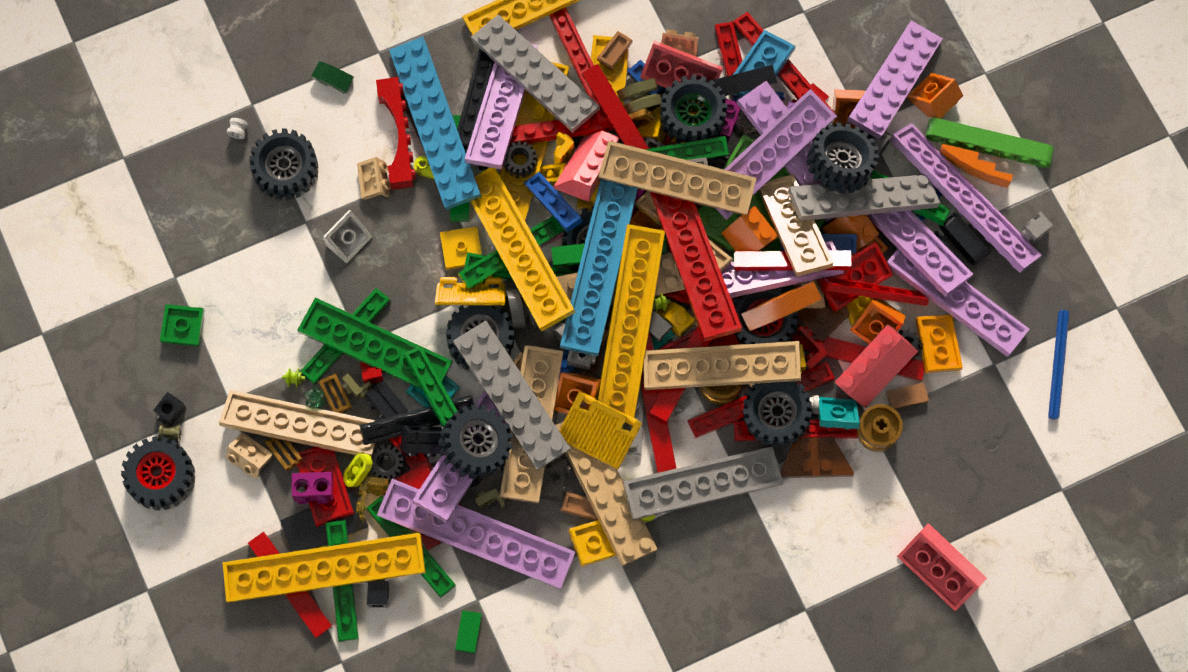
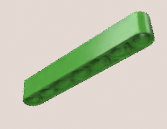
M940 118L929 119L925 135L929 141L1043 168L1051 166L1054 147L1049 144Z

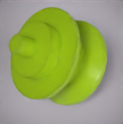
M662 293L658 298L654 296L652 310H655L657 313L658 309L662 308L666 312L667 303H670V299L666 300Z
M289 368L288 372L286 371L285 375H282V379H285L288 387L293 383L298 388L302 380H305V376H302L299 368L296 372H292L291 368Z

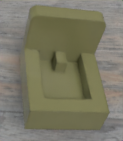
M349 374L342 378L345 391L349 395L352 393L357 400L365 399V394L373 388L370 381L360 388Z
M496 488L489 492L485 490L477 495L478 498L475 499L479 510L495 501L498 502L502 510L506 509L505 503L507 500L506 498H500V492L498 493Z

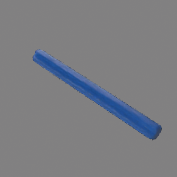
M1060 310L1058 312L1048 418L1057 420L1060 416L1069 311Z

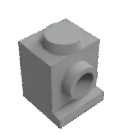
M1040 211L1035 219L1032 218L1024 225L1026 228L1021 234L1027 241L1034 244L1050 231L1053 224Z
M569 350L567 366L590 370L591 364L595 365V355L586 354L582 358L579 356L581 352Z

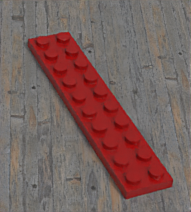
M649 191L703 340L708 341L742 331L741 323L695 203Z

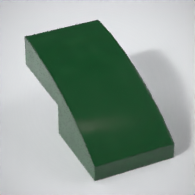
M319 61L311 78L326 87L329 85L345 94L354 76Z

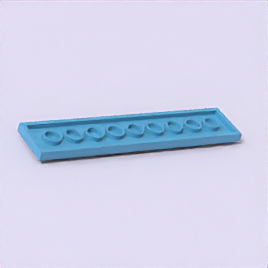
M424 37L389 49L400 82L403 83L404 94L445 209L448 210L482 197L471 166L465 163L466 152Z
M603 179L600 180L571 299V305L576 313L566 319L560 348L595 356L599 355L620 267L627 224L630 225L638 188Z

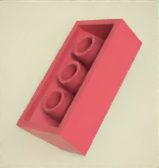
M653 41L640 78L644 80L655 79L657 85L667 88L668 86L672 87V82L675 80L681 83V77L684 76L687 77V80H691V75H696V80H701V76L706 77V81L718 79L723 67Z
M604 131L584 137L555 183L554 189L589 202L601 180L598 176L608 141L619 143L620 137Z
M887 325L835 383L866 408L914 357L918 350L894 328Z
M929 523L897 556L954 611L987 579Z

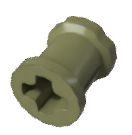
M161 424L158 434L159 440L165 437L180 443L181 425L166 427L164 424Z

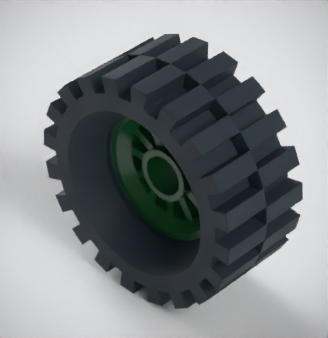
M691 75V80H687V77L684 76L681 77V83L675 80L672 82V87L668 86L666 88V93H663L660 122L663 124L662 129L664 132L668 131V137L671 140L676 137V143L681 144L682 141L687 143L718 137V133L722 132L725 125L727 113L725 94L721 95L722 89L720 86L715 89L714 81L711 80L707 83L706 77L701 76V80H696V75ZM694 111L697 115H691L689 112Z

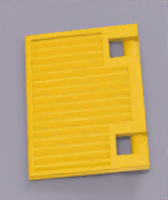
M442 277L440 278V283L437 284L435 305H505L506 284L503 283V278L490 277L485 280V283H480L468 290L464 283H457V278ZM444 285H453V288H444ZM489 285H499V288H489Z
M579 392L559 432L568 445L619 469L642 423L585 393ZM582 401L591 405L588 411L579 407ZM624 422L633 426L630 432L622 428Z

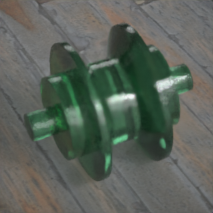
M316 388L305 393L306 405L310 408L323 406L325 404L324 392Z

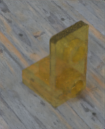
M365 477L364 484H360L359 495L362 497L361 501H357L356 513H359L360 520H364L368 493L376 496L385 495L389 487V479Z

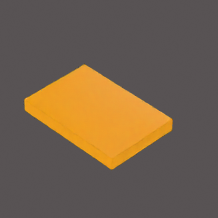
M952 315L916 317L918 337H922L921 343H923L921 354L925 373L961 371L963 365Z

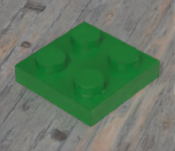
M165 304L159 341L166 344L199 347L205 313L204 308Z

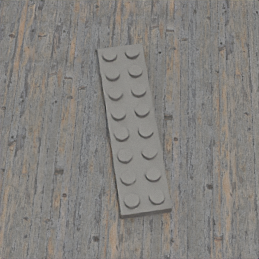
M500 15L494 17L471 36V40L572 133L600 110V106Z
M924 175L869 179L859 191L855 189L853 193H849L848 189H846L845 193H839V189H835L833 192L829 190L830 186L826 185L824 188L820 184L789 187L788 190L799 221L938 208L940 204L931 182Z
M487 321L453 340L454 345L500 415L504 416L505 423H509V429L537 471L570 451L569 445Z
M773 446L623 481L632 520L783 484Z

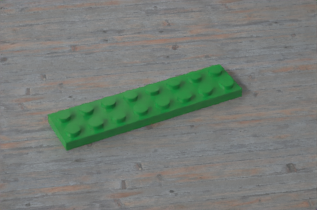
M316 297L314 298L297 329L298 333L373 368H381L382 372L422 390L403 356L404 353L419 347V345ZM422 347L440 381L443 383L453 361Z

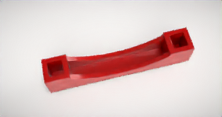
M398 77L376 80L379 104H384L387 107L398 129L397 152L392 165L388 166L391 190L413 187V180H416L415 169H411L410 163H414L412 151H408L411 139L410 134L406 135L405 130L409 128L408 118L403 115V112L407 111L405 100H401V94H404L403 83H399Z

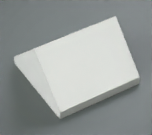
M351 210L323 236L325 245L346 263L373 237Z

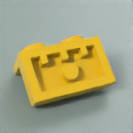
M559 132L556 138L553 161L554 164H567L574 153V142L569 135H563Z

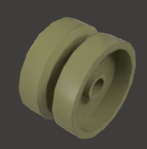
M655 79L639 81L616 91L620 101H630L623 105L628 114L644 108L647 111L661 106L662 102L659 94L648 95L658 89Z

